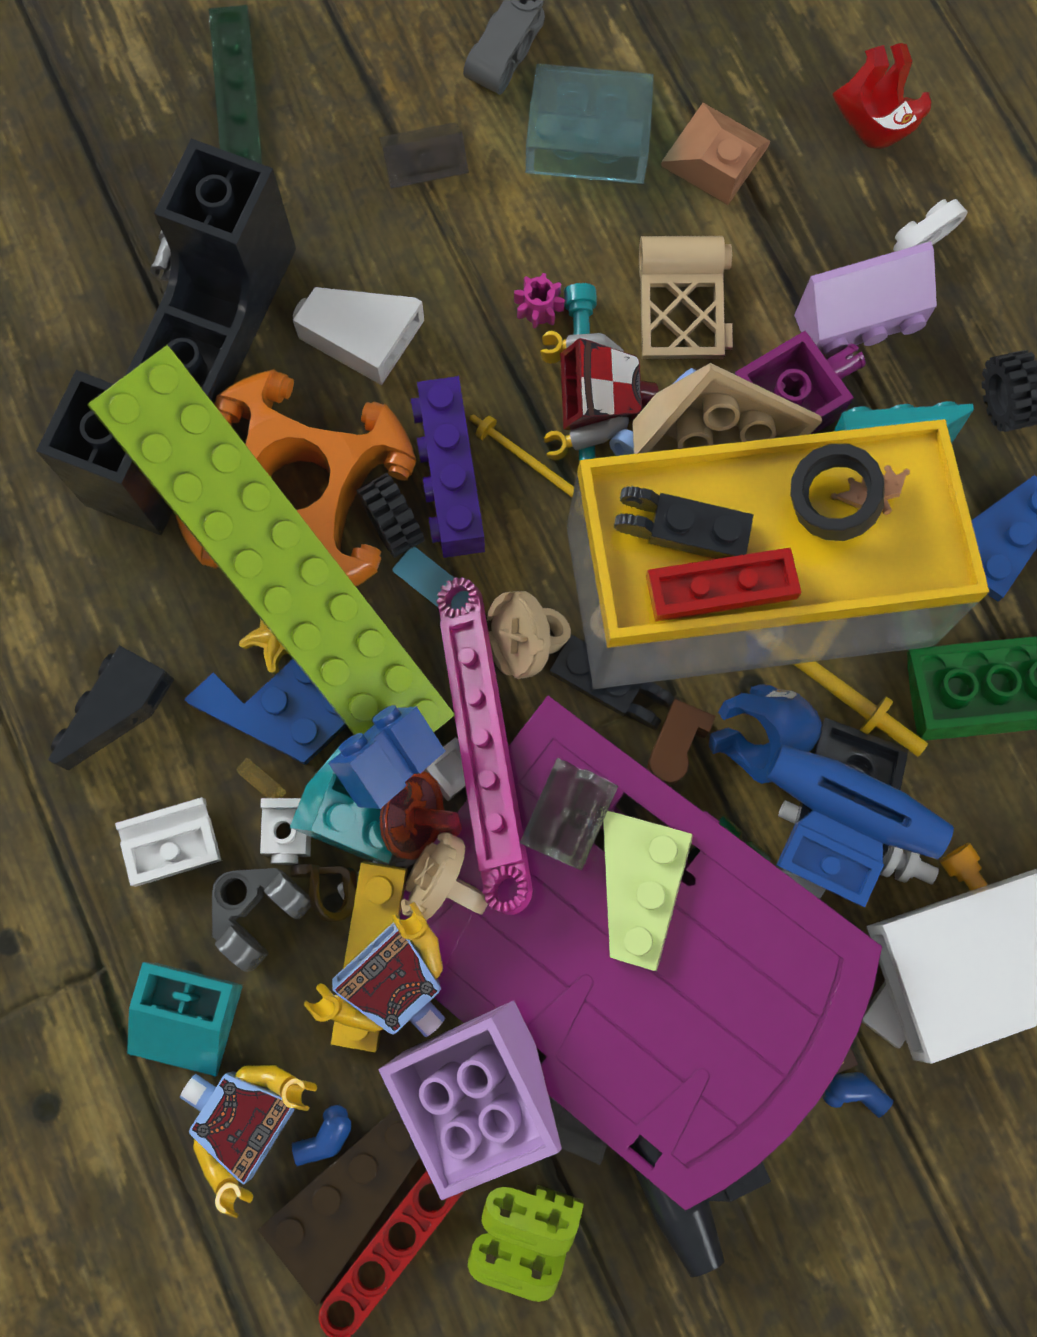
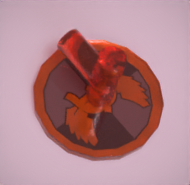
M425 771L420 774H413L405 781L407 786L381 808L379 818L381 836L387 850L397 858L417 859L426 846L436 841L439 832L451 833L457 837L462 830L458 813L444 810L443 795L438 782Z

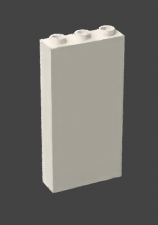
M1037 869L867 926L870 938L882 946L879 964L913 1060L932 1064L1037 1026Z

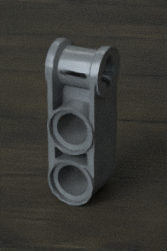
M504 0L498 11L490 18L485 32L478 43L471 49L465 62L464 77L501 95L507 88L517 66L526 57L539 30L543 27L545 15L542 6L545 0Z

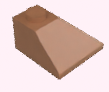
M702 103L662 160L661 166L729 205L768 148L770 141L707 104Z

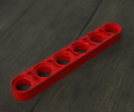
M427 1170L422 1174L323 1302L319 1310V1323L327 1336L350 1337L358 1330L465 1191L446 1198L444 1205L440 1209L435 1211L427 1210L420 1203L419 1192L425 1185L433 1184ZM399 1222H406L415 1230V1242L406 1249H398L390 1242L389 1230L394 1224ZM376 1261L384 1268L385 1280L379 1287L368 1288L360 1281L359 1268L365 1262ZM339 1300L350 1303L354 1309V1321L346 1327H337L329 1320V1306Z

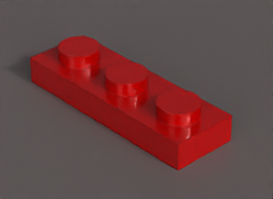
M791 547L649 569L646 574L655 622L796 600L802 593Z

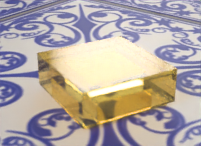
M246 758L237 768V773L266 798H282L287 792L249 758Z

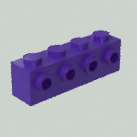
M459 376L417 382L419 397L411 398L414 423H423L425 437L417 438L420 463L429 462L431 476L423 477L426 503L435 502L437 516L429 517L432 543L441 542L443 558L485 552L483 525Z

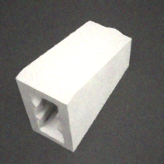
M315 287L307 299H301L293 313V323L299 339L380 385L383 384L424 322L422 301L417 298Z

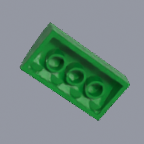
M1037 636L911 648L908 650V675L917 735L924 741L1037 730Z

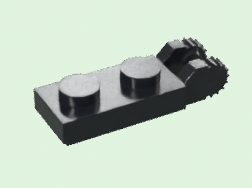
M627 486L621 490L620 501L622 504L631 508L635 507L636 509L653 512L654 518L652 522L647 517L639 515L618 514L614 522L616 531L647 539L650 544L714 559L747 554L754 514L664 493L658 495L653 490Z
M572 634L549 673L624 717L626 714L655 730L661 723V719L654 712L632 703L636 695L640 692L656 703L668 707L675 699L669 691L653 682L647 681L644 675Z

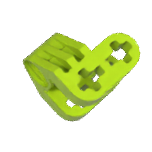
M540 1185L536 1186L534 1195L509 1187H500L491 1191L486 1199L481 1220L484 1229L488 1233L477 1237L472 1245L468 1258L470 1274L475 1280L484 1285L531 1301L541 1302L550 1299L557 1289L566 1254L574 1242L584 1205L582 1199ZM501 1209L510 1211L509 1218L500 1215ZM487 1254L496 1257L495 1264L485 1261ZM532 1269L541 1272L540 1280L531 1277Z

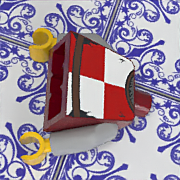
M548 331L542 337L543 345L556 346L554 349L541 350L542 360L550 364L561 360L563 429L570 430V435L566 436L559 431H550L545 435V443L553 440L562 442L561 448L557 451L548 452L547 457L552 460H560L567 454L570 447L580 450L607 442L620 430L627 429L629 422L642 411V406L645 407L654 395L659 392L658 385L655 382L641 381L639 359L635 355L624 352L619 345L605 334L568 335L567 339H562L557 332Z

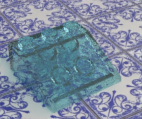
M537 64L528 122L525 173L644 184L649 153L654 74Z

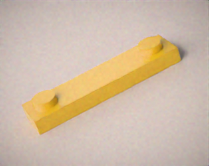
M366 861L361 862L343 968L394 922L392 919L394 914L400 919L401 900H403L407 868ZM334 1021L331 1045L376 1052L379 1046L381 1031L376 1033L345 1026Z

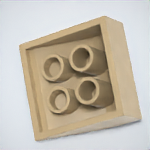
M709 363L656 393L633 420L634 454L808 435L822 423L820 415Z

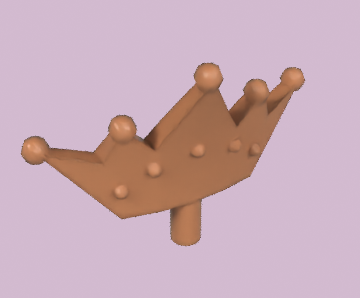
M887 465L884 467L886 471L885 475H883L885 495L882 512L884 515L892 512L887 500L900 496L905 477L910 474L908 468L896 475L891 466ZM850 477L848 479L850 491L839 494L832 493L831 499H838L860 509L867 497V486L863 477L862 483Z

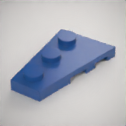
M1035 475L971 520L989 588L987 595L996 601H1000L1006 595L1037 549V477Z

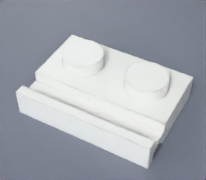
M201 797L115 823L121 838L120 845L130 886H140L222 861L211 818L208 815L206 799Z

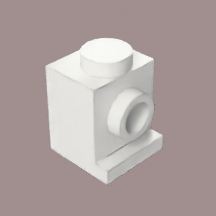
M261 798L260 854L271 857V864L295 865L298 864V857H310V836L291 829V834L285 839H279L276 835V829L280 824L289 823L291 825L301 798Z

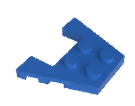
M293 659L246 703H243L214 672L185 698V701L193 708L218 719L232 728H236L304 765H307L347 727Z

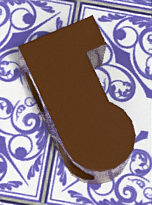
M675 699L649 757L647 770L668 786L678 783L688 771L689 760L687 753L694 736L697 735L705 738L710 732L716 716Z

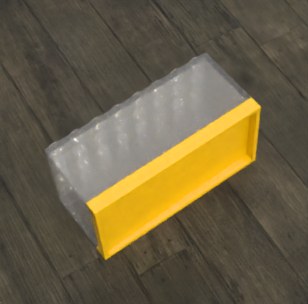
M945 419L579 461L567 522V533L593 689L933 647L989 593ZM828 444H851L866 450L878 462L883 475L886 473L884 467L887 465L891 466L896 475L902 473L906 468L910 470V474L905 477L900 496L887 500L892 512L887 515L881 512L876 523L865 533L846 541L825 540L811 534L798 521L790 496L791 478L799 462L813 450ZM834 467L822 471L813 479L809 487V500L812 507L820 515L827 518L842 519L855 514L859 510L858 508L838 499H831V494L850 491L848 479L853 477L855 481L862 483V476L857 471L847 467ZM627 486L653 490L658 495L664 493L754 514L747 554L791 547L802 592L796 600L655 622L646 580L647 571L649 569L713 560L714 558L650 544L647 539L616 531L614 522L618 514L639 515L647 517L652 522L654 518L653 512L636 509L635 507L631 508L622 504L620 501L621 490Z

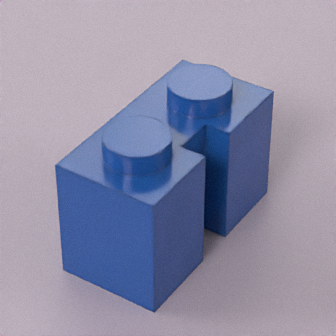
M392 705L383 709L372 719L374 725L364 734L358 733L345 740L339 746L341 753L328 763L358 808L381 809L407 786L405 781L413 774L422 773L445 752V749L417 706L397 708L396 705Z

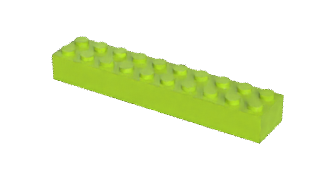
M168 345L88 403V406L354 735L358 733L364 734L374 725L372 719L380 711L392 705H396L397 708L417 706L433 732L455 715Z

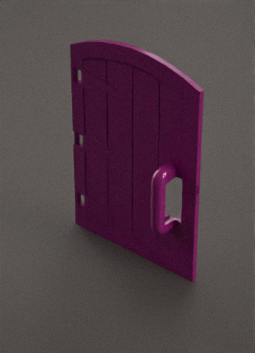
M547 696L508 746L533 888L532 898L523 911L514 915L499 913L489 905H487L484 913L481 915L449 898L445 899L433 916L426 920L438 938L443 964L441 975L437 978L441 990L434 998L463 1023L514 1000L536 1044V1048L547 1056L541 1064L548 1095L680 1207L687 1210L723 1191L758 1166L792 1134L818 1103L840 1069L859 1031L874 988L882 946L721 826L720 822L709 813L701 811L550 696ZM624 794H627L670 828L693 834L691 844L700 850L691 864L686 861L657 971L610 958L605 852L589 839L598 828L604 831L603 809L625 815L615 806ZM467 799L443 832L451 833L462 839L465 845L464 860L457 878L483 892L482 877L478 867ZM437 838L434 844L438 845L441 841ZM508 878L499 885L498 898L502 903H509L510 900H514V896L518 895L517 890L519 891V888H517V885L519 884L516 882V879ZM405 889L403 899L409 901L411 893ZM401 908L400 920L408 919L409 917L403 914ZM639 1135L643 1136L663 1153L655 1163V1167L630 1147Z

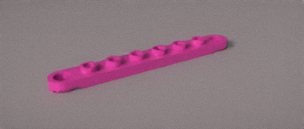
M456 577L452 581H446L447 584L445 586L442 585L441 592L437 594L439 597L437 604L439 605L440 627L479 872H481L485 902L499 913L514 915L523 911L532 898L533 888L483 597L480 590L469 579L467 580L463 577L458 579ZM462 591L469 592V602L465 603V607L462 606L461 610L459 608L456 610L451 608V601L457 593ZM508 878L516 879V882L519 884L517 885V888H519V891L517 890L518 895L514 896V900H510L509 903H502L498 898L499 885Z

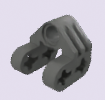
M277 868L229 871L219 876L213 885L212 937L216 940L215 946L233 964L245 972L254 971L269 953L236 920L239 917H246L264 897V892L294 919H301L312 907L309 895L286 873ZM242 880L247 887V896L240 904L232 905L226 896L227 888L232 882Z

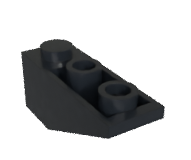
M119 645L114 654L110 653L103 660L98 671L100 677L92 690L86 691L78 700L75 706L76 715L68 728L62 729L54 738L51 745L52 753L48 760L68 771L150 718L170 688L174 678L162 668Z

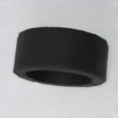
M828 444L813 450L799 462L791 478L790 496L798 521L811 534L825 540L846 541L862 535L876 523L884 508L885 483L878 462L866 450L851 444ZM834 467H847L857 471L864 478L867 486V497L862 507L855 514L842 519L827 518L820 515L812 507L809 500V487L813 479L822 471Z

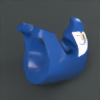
M763 684L751 687V694L741 693L725 700L718 713L723 720L742 713L755 717L766 730L770 742L765 745H754L748 742L741 732L729 727L711 733L709 748L713 754L718 752L725 753L755 781L761 784L771 782L766 778V774L776 751L781 745L810 752L821 737L822 729L817 711L800 694Z

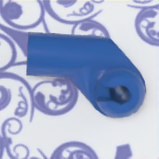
M860 1072L836 1074L822 1095L824 1101L834 1108L841 1107L844 1102L861 1101L878 1118L882 1117L893 1104V1100Z
M340 1105L328 1107L323 1113L324 1122L317 1136L292 1143V1152L296 1166L330 1158L340 1152L351 1132V1120L348 1118V1111L345 1107Z

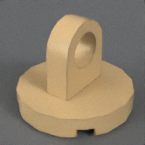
M526 591L502 593L494 599L488 611L487 621L492 620V631H489L493 661L501 672L505 675H513L517 679L533 677L541 672L548 660L549 654L559 651L570 638L571 629L565 617L551 608H542L538 600ZM550 629L553 631L555 637L550 636Z
M440 833L438 840L441 842L438 845L432 842L429 846L425 847L407 878L405 890L411 894L409 901L406 899L401 900L403 914L411 917L413 910L409 904L415 902L424 918L428 920L441 907L445 899L449 898L482 915L488 905L485 902L483 892L457 878L464 860L465 845L463 840L451 833Z

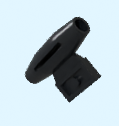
M641 1135L630 1145L634 1151L653 1167H655V1163L663 1154ZM761 1162L723 1191L684 1210L633 1167L658 1227L690 1277L704 1275L725 1262L709 1201L732 1202L771 1182L765 1166Z

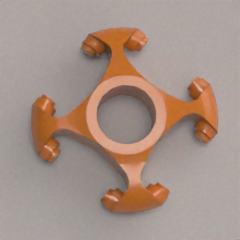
M272 369L249 376L229 386L216 396L214 405L230 426L232 423H239L241 417L250 420L245 445L270 477L285 464L297 461L314 462L329 472V484L321 498L309 507L299 509L297 512L356 587L364 583L378 572L381 551L376 547L362 544L360 548H353L351 556L342 554V534L348 510L357 494L356 490L360 488L373 468L384 463L385 468L388 469V474L399 480L406 481L412 475L416 465L415 454L406 430L397 416L386 404L366 402L362 411L361 422L365 423V430L370 431L369 433L355 435L308 427L272 409L273 402L281 403L284 398L289 399L291 396L294 380L289 378L287 374ZM176 515L182 536L203 566L218 568L217 564Z

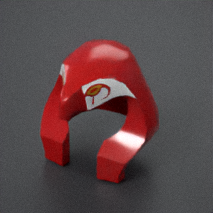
M898 43L890 46L895 63L887 73L889 61L884 45L866 50V63L848 83L836 90L832 95L847 123L869 148L882 149L902 140L920 126L924 117L930 112L931 98L929 92L922 93L919 99L903 98L904 86L913 62L907 44Z

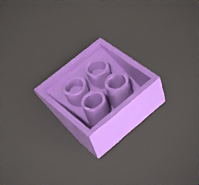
M514 1000L403 1051L378 1069L441 1200L554 1155L562 1149L536 1044Z

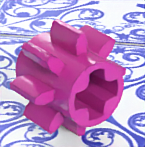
M542 273L540 277L532 279L525 276L524 291L514 290V302L519 304L517 318L523 319L526 317L527 320L532 322V327L535 329L538 324L546 322L554 325V311H564L565 299L558 297L561 294V283L553 284L546 278V273Z

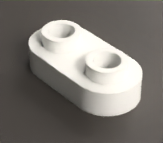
M945 199L941 200L929 210L924 220L918 224L915 221H911L896 234L895 239L897 243L893 250L896 252L930 241L932 245L953 231L963 221L968 211L957 199L947 202Z

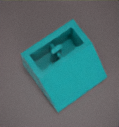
M338 747L306 785L289 828L365 860L389 864L392 853L387 850L381 836L379 819L381 809L358 808L328 764L341 753ZM405 782L407 785L405 787L406 793L401 805L406 803L410 796V787L407 782Z
M143 962L129 1007L127 1054L218 1076L243 985L159 963Z

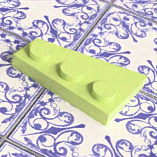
M603 809L610 958L657 971L693 834Z

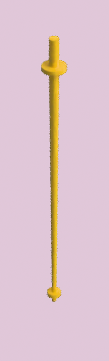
M476 415L469 417V420L478 427L475 436L482 441L487 435L491 436L583 506L581 491L495 430L496 419L490 415L484 420H481ZM772 629L748 630L864 717L866 721L860 728V731L868 735L876 726L901 746L907 748L916 757H919L928 746L926 741L886 713L893 703L887 696L878 705H875Z

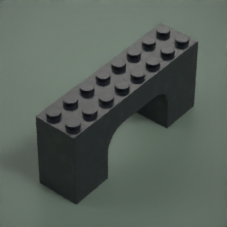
M191 138L154 212L171 252L169 281L163 299L126 375L168 345L214 404L216 396L233 385L296 251V246L273 168ZM76 370L36 452L84 506L162 536L173 510L88 406V403L114 384Z

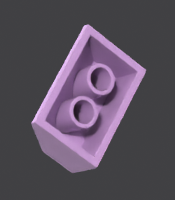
M931 241L811 276L794 315L800 331H806L821 353L825 354L826 357H831L851 343L855 345L864 343L865 346H871L883 341L888 335L898 332L908 335L924 328L937 306L934 248Z

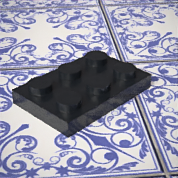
M825 718L822 723L821 737L815 745L814 754L838 760L901 790L909 750L904 746L871 734L867 735L860 730ZM801 802L795 823L812 811ZM883 844V858L888 852L889 845Z

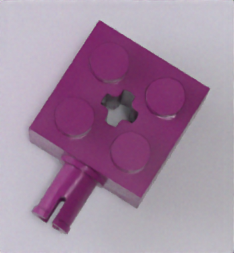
M803 331L735 372V375L820 415L822 423L811 433L815 434L840 419L842 412L847 410L854 397L841 379L863 368L866 362L862 351L853 356V353L858 351L859 347L852 343L826 359L808 333Z

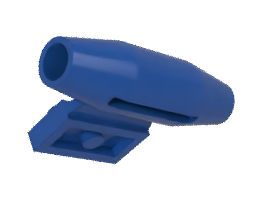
M781 745L769 765L766 778L812 810L799 822L795 823L776 866L859 906H866L884 867L883 844L939 859L951 841L954 830L953 825L907 793L838 760Z

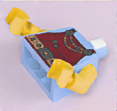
M415 902L409 904L413 910L411 917L406 920H400L394 914L392 916L394 922L332 979L333 991L337 995H333L325 984L320 983L317 985L316 989L323 998L315 1004H311L308 1001L304 1002V1006L317 1021L324 1022L331 1019L345 1026L375 1033L384 1029L392 1035L410 1021L424 1037L431 1035L440 1027L445 1017L430 1002L441 990L439 980L437 979L443 970L437 936L427 924L426 919Z
M276 1065L244 1066L237 1072L226 1073L217 1087L197 1074L189 1080L180 1098L200 1111L189 1133L194 1138L193 1150L206 1180L216 1194L215 1204L221 1213L237 1218L239 1215L234 1210V1202L237 1197L247 1203H251L253 1200L252 1192L238 1186V1181L245 1184L253 1178L294 1110H309V1107L302 1103L301 1095L304 1089L316 1092L317 1085L315 1083L300 1080Z

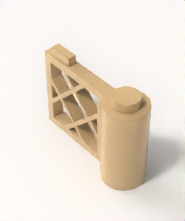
M723 236L640 237L639 276L641 281L642 359L724 358L725 350H732V323H724L723 283L724 270H730L732 246L731 244H725ZM650 287H666L677 298L662 312L650 300ZM678 287L687 288L682 292ZM696 287H714V302L704 312L688 297ZM681 302L698 317L684 332L667 317ZM713 310L714 321L708 316ZM650 312L657 317L652 323ZM661 322L678 337L669 347H651V332ZM703 322L715 334V347H699L688 336ZM683 342L687 347L678 346Z

